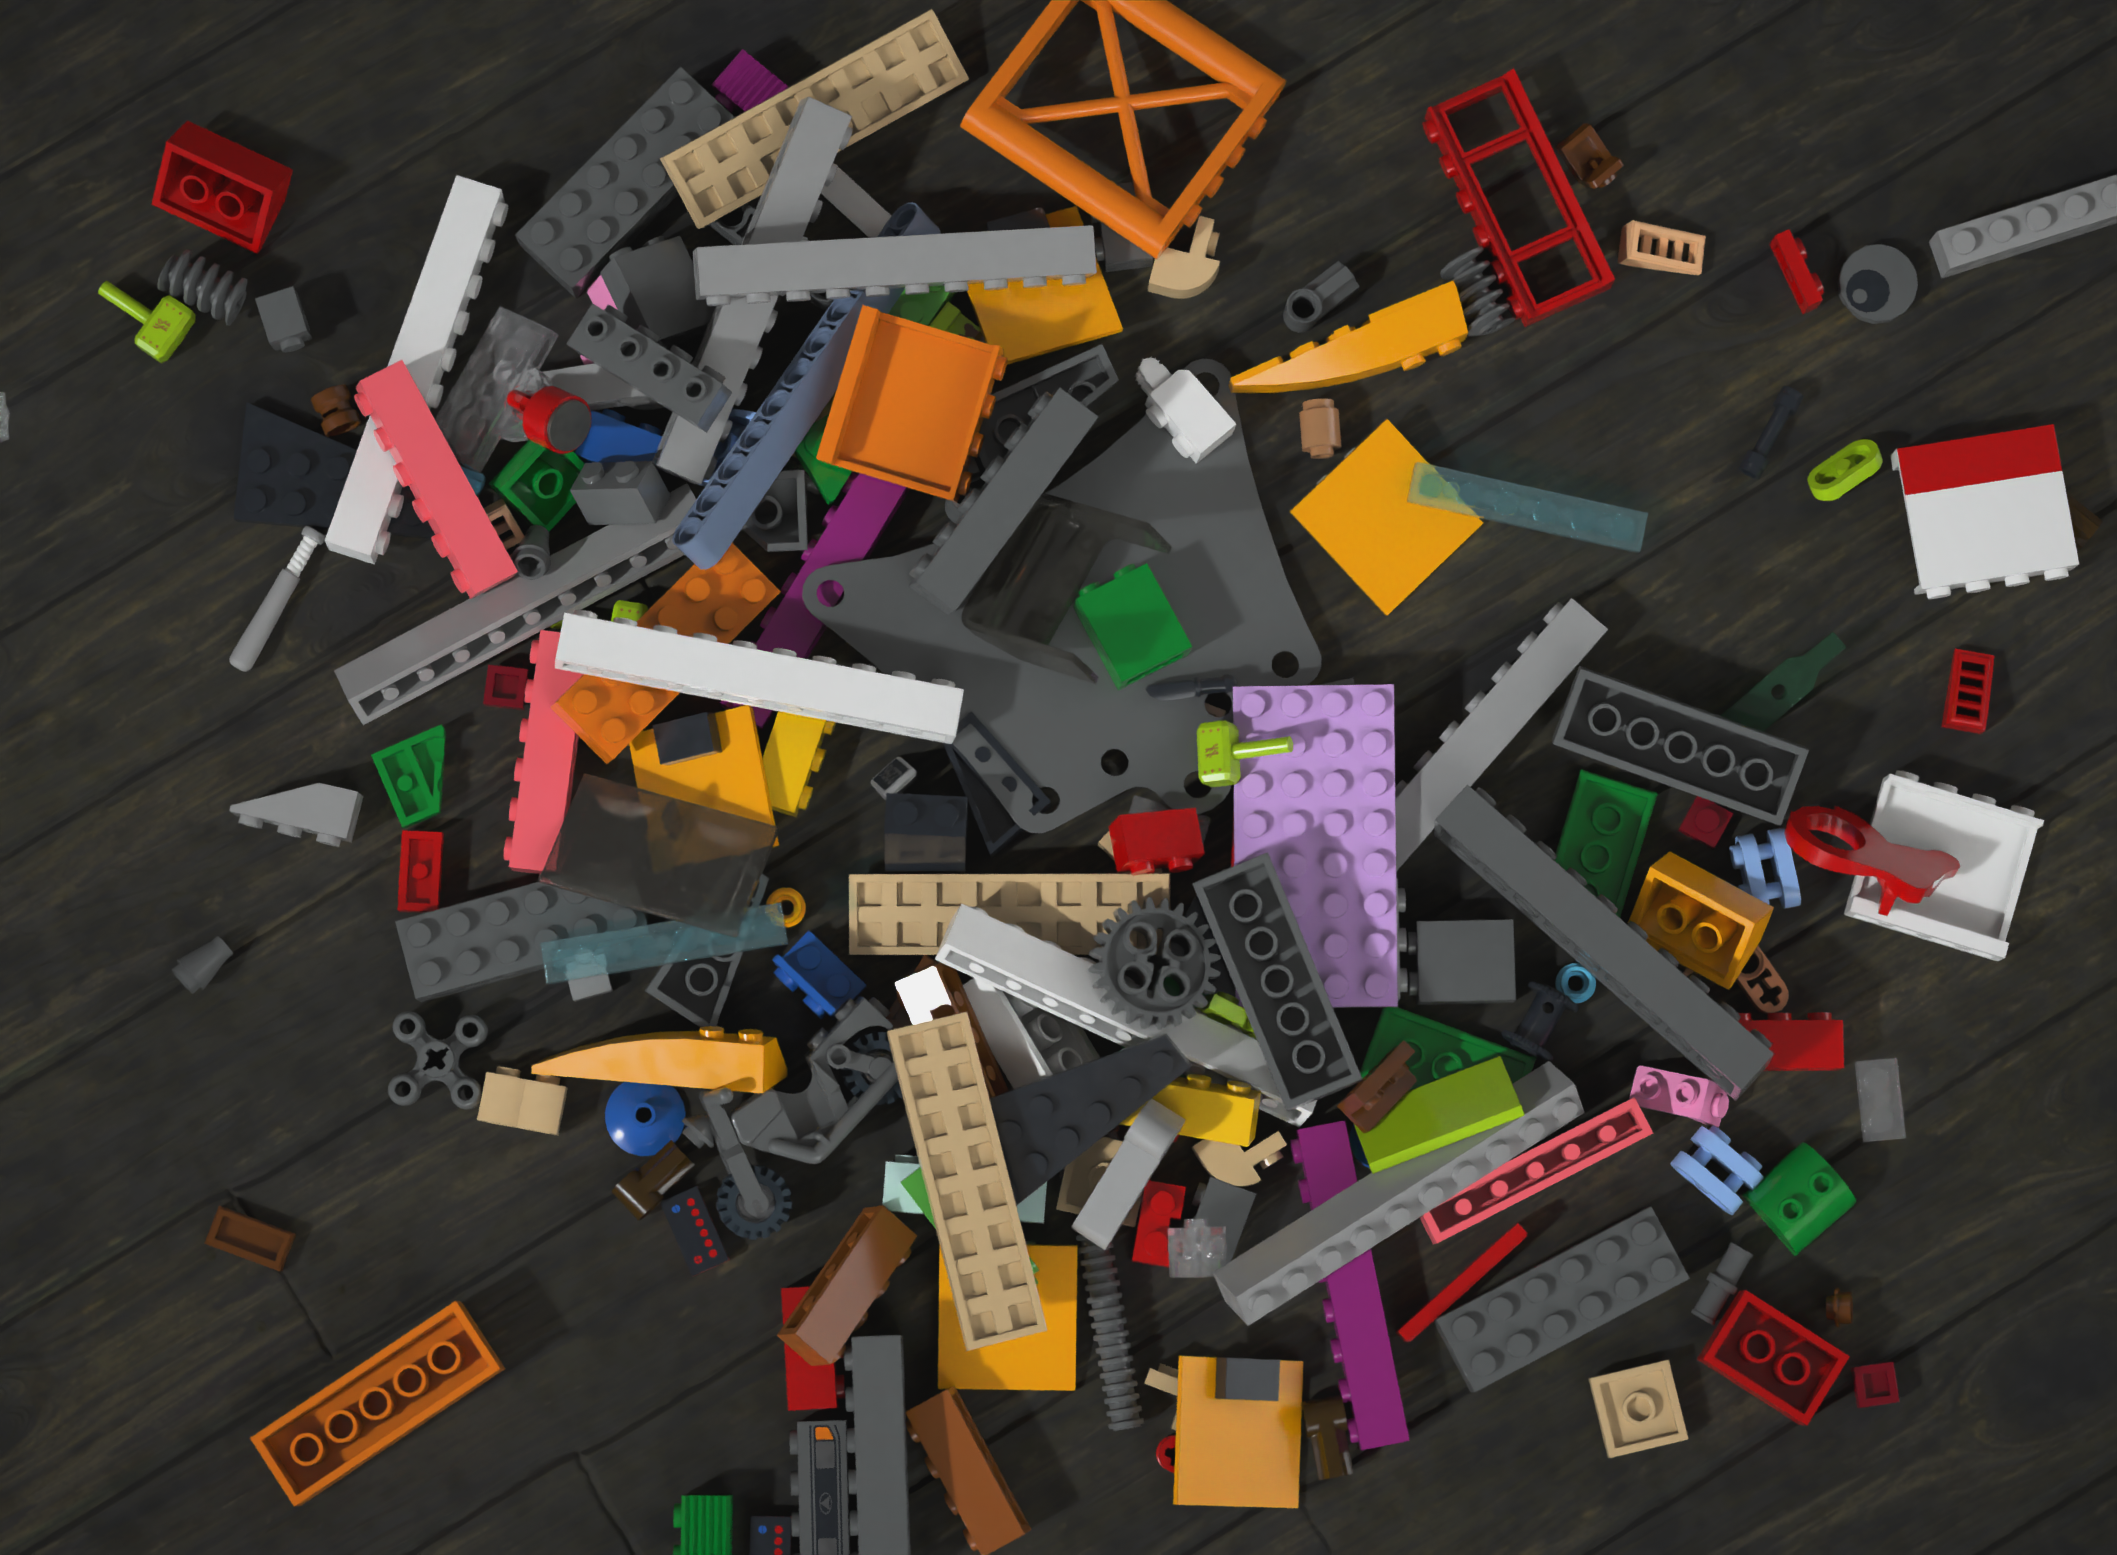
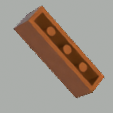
M937 962L894 982L898 989V1001L902 1008L907 1010L913 1025L967 1012L989 1098L1009 1091L956 969Z
M884 1205L864 1208L777 1336L811 1366L828 1365L836 1362L845 1352L846 1345L844 1343L851 1333L860 1328L868 1317V1312L866 1311L874 1299L879 1298L887 1290L890 1284L888 1279L895 1268L902 1265L910 1256V1246L917 1235Z
M955 1386L905 1412L909 1418L905 1422L907 1430L916 1443L921 1441L928 1454L925 1457L926 1465L935 1479L940 1477L947 1490L944 1493L945 1501L954 1515L960 1514L967 1527L963 1530L965 1539L973 1551L979 1550L981 1555H988L1032 1530Z

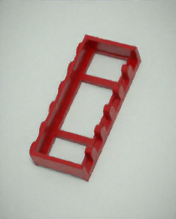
M1514 68L1496 79L1427 108L1426 121L1422 123L1425 134L1431 144L1437 142L1443 155L1439 157L1442 170L1448 179L1454 178L1460 190L1456 192L1458 203L1464 214L1470 212L1476 224L1473 227L1475 239L1480 247H1483V249L1487 247L1493 260L1489 265L1493 275H1496V282L1498 284L1504 283L1510 297L1506 298V302L1509 304V310L1515 319L1521 318L1524 327H1527L1611 288L1615 281L1614 275ZM1503 92L1520 128L1464 153L1447 116ZM1526 140L1567 227L1511 251L1471 165ZM1573 239L1592 280L1537 304L1518 263Z

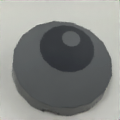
M1883 244L1868 245L1852 253L1841 267L1837 281L1839 298L1843 305H1846L1847 309L1857 319L1872 324L1888 323L1904 314L1914 301L1918 288L1916 270L1909 258L1898 249Z

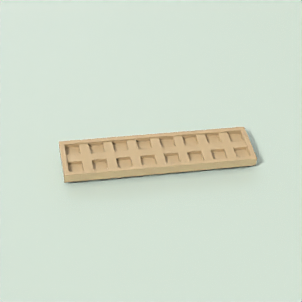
M933 9L663 156L660 160L695 225L700 229L762 195L800 100L811 97L851 115L852 118L848 127L853 130L846 146L848 147L969 80Z
M1131 873L849 874V955H937L949 923L961 904L968 907H978L984 910L988 916L1005 924H1015L1021 927L1025 933L1040 940L1052 941L1059 945L1062 950L1072 955H1089V951L1093 948L1102 947L1093 937L1098 932L1108 934L1103 928L1102 923L1107 918L1116 922L1113 912L1118 908L1123 909L1128 914V904L1135 900L1142 910L1144 900L1151 897L1155 908L1158 907L1160 901L1168 898L1170 910V873H1151L1132 876ZM1161 929L1156 930L1157 949L1155 955L1158 952V946L1160 944V941L1162 940L1163 933ZM1131 931L1129 935L1131 944L1135 948L1145 949L1146 939L1144 935L1138 931ZM1170 939V941H1169V948H1170V950H1171V939Z
M963 1012L888 1031L887 1036L966 1351L1047 1331L968 1013Z

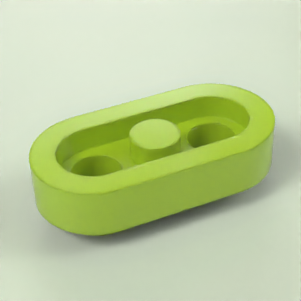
M1862 439L1850 443L1810 472L1807 481L1813 496L1822 501H1833L1840 498L1853 487L1875 474L1881 467L1883 458L1877 444L1872 440Z

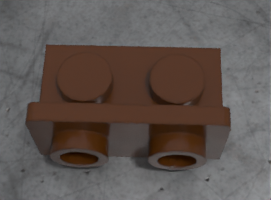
M1404 1040L1389 1051L1363 1078V1081L1359 1082L1337 1105L1363 1133L1369 1132L1417 1081L1416 1077L1409 1071L1410 1067L1405 1063L1415 1051Z

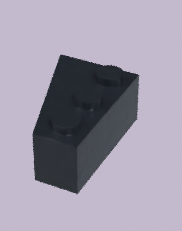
M972 712L958 723L956 735L971 723L1033 793V807L1029 811L1033 816L1038 812L1044 814L1052 807L1048 797ZM943 743L965 797H968V805L992 859L1020 835L1024 829L1020 828L1012 819L1002 803L964 755L953 744ZM979 747L975 751V757L984 763L990 759L991 752L987 747ZM1005 777L1002 780V784L1010 792L1016 790L1017 781L1015 778Z

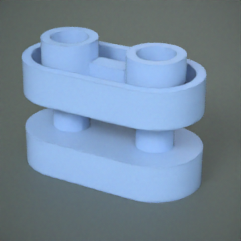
M1785 828L1768 830L1766 833L1767 843L1757 845L1753 834L1737 836L1735 838V845L1730 846L1729 851L1734 870L1740 869L1743 884L1738 885V888L1768 905L1769 899L1779 898L1783 909L1800 906V889L1791 847L1787 844L1784 834ZM1770 859L1775 882L1765 883L1761 860Z
M1712 1125L1709 1130L1701 1126L1691 1138L1692 1142L1698 1147V1150L1692 1157L1684 1151H1680L1670 1164L1680 1175L1718 1207L1733 1215L1743 1204V1201L1735 1193L1742 1185L1751 1190L1758 1186L1764 1178L1759 1172L1762 1165L1744 1151L1739 1155L1728 1145L1731 1139L1716 1126ZM1710 1159L1730 1174L1724 1182H1721L1705 1168Z

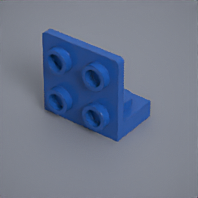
M809 930L783 957L777 954L772 959L778 967L773 972L776 977L792 992L799 987L807 995L802 1001L821 1020L828 1015L835 1021L837 1018L834 1015L837 1013V1009L848 998L855 1000L867 987L858 976Z

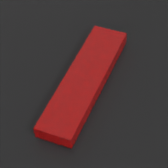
M1519 1223L1514 1224L1395 1332L1404 1342H1411L1522 1242L1528 1233Z

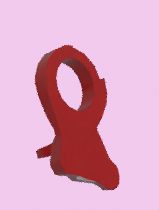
M1806 806L1794 812L1791 811L1784 832L1787 844L1795 853L1815 866L1849 875L1873 876L1877 878L1882 891L1878 914L1888 916L1897 897L1908 903L1919 904L1924 897H1930L1943 880L1953 878L1960 868L1959 861L1943 851L1921 850L1888 842L1864 819L1837 806H1834V809ZM1809 830L1823 831L1837 836L1850 844L1854 850H1844L1826 844L1816 838Z

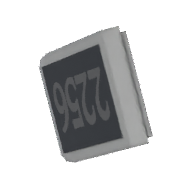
M896 757L871 780V785L886 800V793L902 794L918 780L916 770L901 757Z

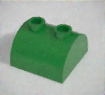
M529 439L489 482V485L531 526H543L549 532L576 503L570 489L585 464L573 451L566 454H558Z
M1804 1142L1800 1143L1763 1175V1180L1754 1190L1747 1189L1742 1194V1197L1794 1256L1799 1254L1857 1203L1853 1193L1837 1172L1819 1153Z

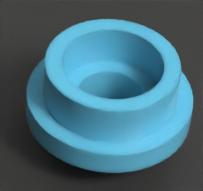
M1572 963L1559 971L1555 986L1557 990L1578 1004L1588 1000L1593 995L1596 988V979L1581 964ZM1576 976L1581 979V990L1573 991L1569 988L1568 980L1570 977Z

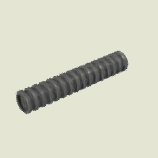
M1079 1234L1076 1236V1241H1081L1078 1253L1083 1254L1084 1260L1080 1261V1264L1085 1266L1086 1270L1085 1273H1082L1083 1279L1088 1281V1285L1084 1287L1085 1291L1090 1293V1297L1087 1298V1304H1092L1089 1316H1094V1323H1091V1328L1096 1329L1097 1335H1094L1093 1339L1098 1341L1099 1348H1096L1095 1351L1101 1357V1360L1097 1361L1099 1367L1102 1366L1103 1373H1100V1379L1105 1380L1102 1391H1107L1108 1397L1104 1399V1403L1109 1404L1110 1409L1106 1411V1415L1111 1417L1112 1423H1109L1108 1426L1113 1431L1140 1427L1141 1424H1144V1418H1139L1138 1412L1142 1411V1406H1137L1136 1399H1139L1140 1395L1135 1393L1134 1386H1137L1138 1383L1137 1380L1132 1378V1374L1136 1372L1135 1368L1130 1366V1361H1133V1355H1128L1131 1343H1126L1125 1336H1128L1129 1332L1124 1330L1123 1324L1127 1323L1126 1317L1122 1318L1121 1311L1125 1309L1124 1305L1119 1303V1299L1122 1298V1293L1117 1291L1120 1280H1115L1118 1268L1113 1267L1112 1261L1116 1260L1115 1255H1111L1110 1251L1111 1248H1114V1245L1111 1242L1107 1249L1104 1250Z

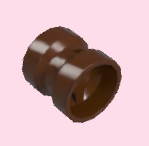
M345 384L327 388L311 398L315 412L320 413L323 418L321 426L326 437L344 434L362 423L358 410L352 408L350 404L352 396Z

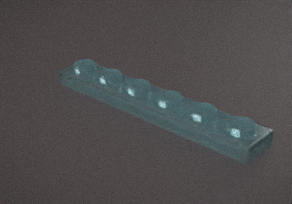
M1416 462L1414 465L1407 498L1409 503L1635 553L1641 551L1648 517L1646 512L1421 462Z
M775 903L541 943L546 983L554 984L788 944L782 904Z

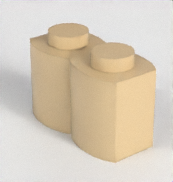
M497 1066L496 1073L486 1072L477 1120L559 1135L568 1090L567 1087L559 1085V1077L536 1074L535 1081L520 1078V1070Z

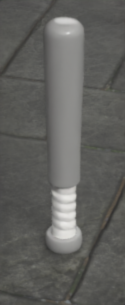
M309 526L303 528L301 532L304 536L303 540H301L300 545L293 554L294 556L291 558L290 563H288L285 570L282 569L273 586L230 655L229 662L231 665L241 671L247 672L253 667L289 598L300 581L299 576L307 564V560H309L314 548L318 544L322 545L326 537Z

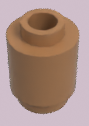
M1323 398L1304 401L1302 403L1303 411L1299 413L1302 451L1310 453L1313 459L1333 457L1334 451L1342 447L1339 410L1334 408V400Z

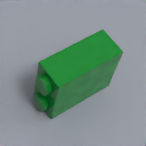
M1147 563L1136 568L1135 564L1123 567L1113 574L1114 580L1102 586L1099 581L1087 585L1078 592L1080 597L1076 598L1073 607L1118 691L1188 656L1193 647Z

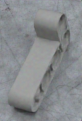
M595 363L514 376L505 380L506 397L512 390H519L533 396L544 387L556 386L584 399L589 405L590 410L593 411L620 406H629L637 410L664 408L658 402ZM507 403L508 419L510 421L523 422L520 412Z
M1151 1098L1124 1137L1125 1140L1077 1216L1071 1229L1106 1250L1186 1120Z

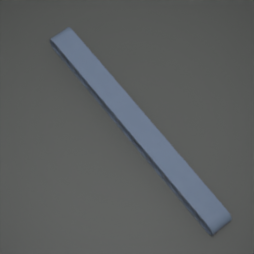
M909 202L899 207L892 214L877 237L941 234V231L916 203ZM905 288L890 289V295L881 297H866V290L850 291L849 298L833 300L676 528L672 538L673 544L701 570L711 568L723 557L837 390L862 305L888 314Z

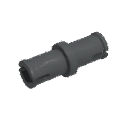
M1730 1242L1729 1248L1714 1274L1710 1272L1706 1280L1709 1283L1691 1313L1714 1326L1715 1320L1729 1295H1735L1738 1290L1735 1285L1753 1255Z

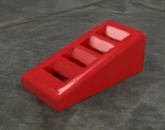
M1954 649L1941 727L1981 734L1986 730L1994 655ZM1962 661L1983 665V671L1976 672L1961 669ZM1960 677L1980 680V687L1960 684ZM1958 693L1978 695V701L1958 699ZM1957 707L1976 710L1975 717L1956 714Z

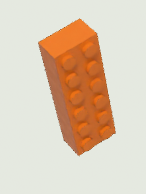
M731 543L723 557L713 567L701 570L693 564L636 621L638 623L637 627L653 629L655 625H663L675 628L679 635L693 637L694 633H705L717 637V642L729 644L781 591ZM583 674L550 708L608 764L680 692Z
M454 1301L250 1439L293 1506H301L505 1370V1367L462 1301Z

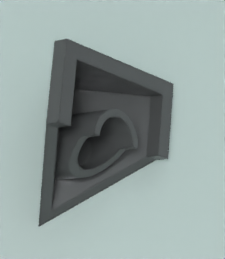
M804 470L781 471L742 527V530L767 552L808 550V510Z

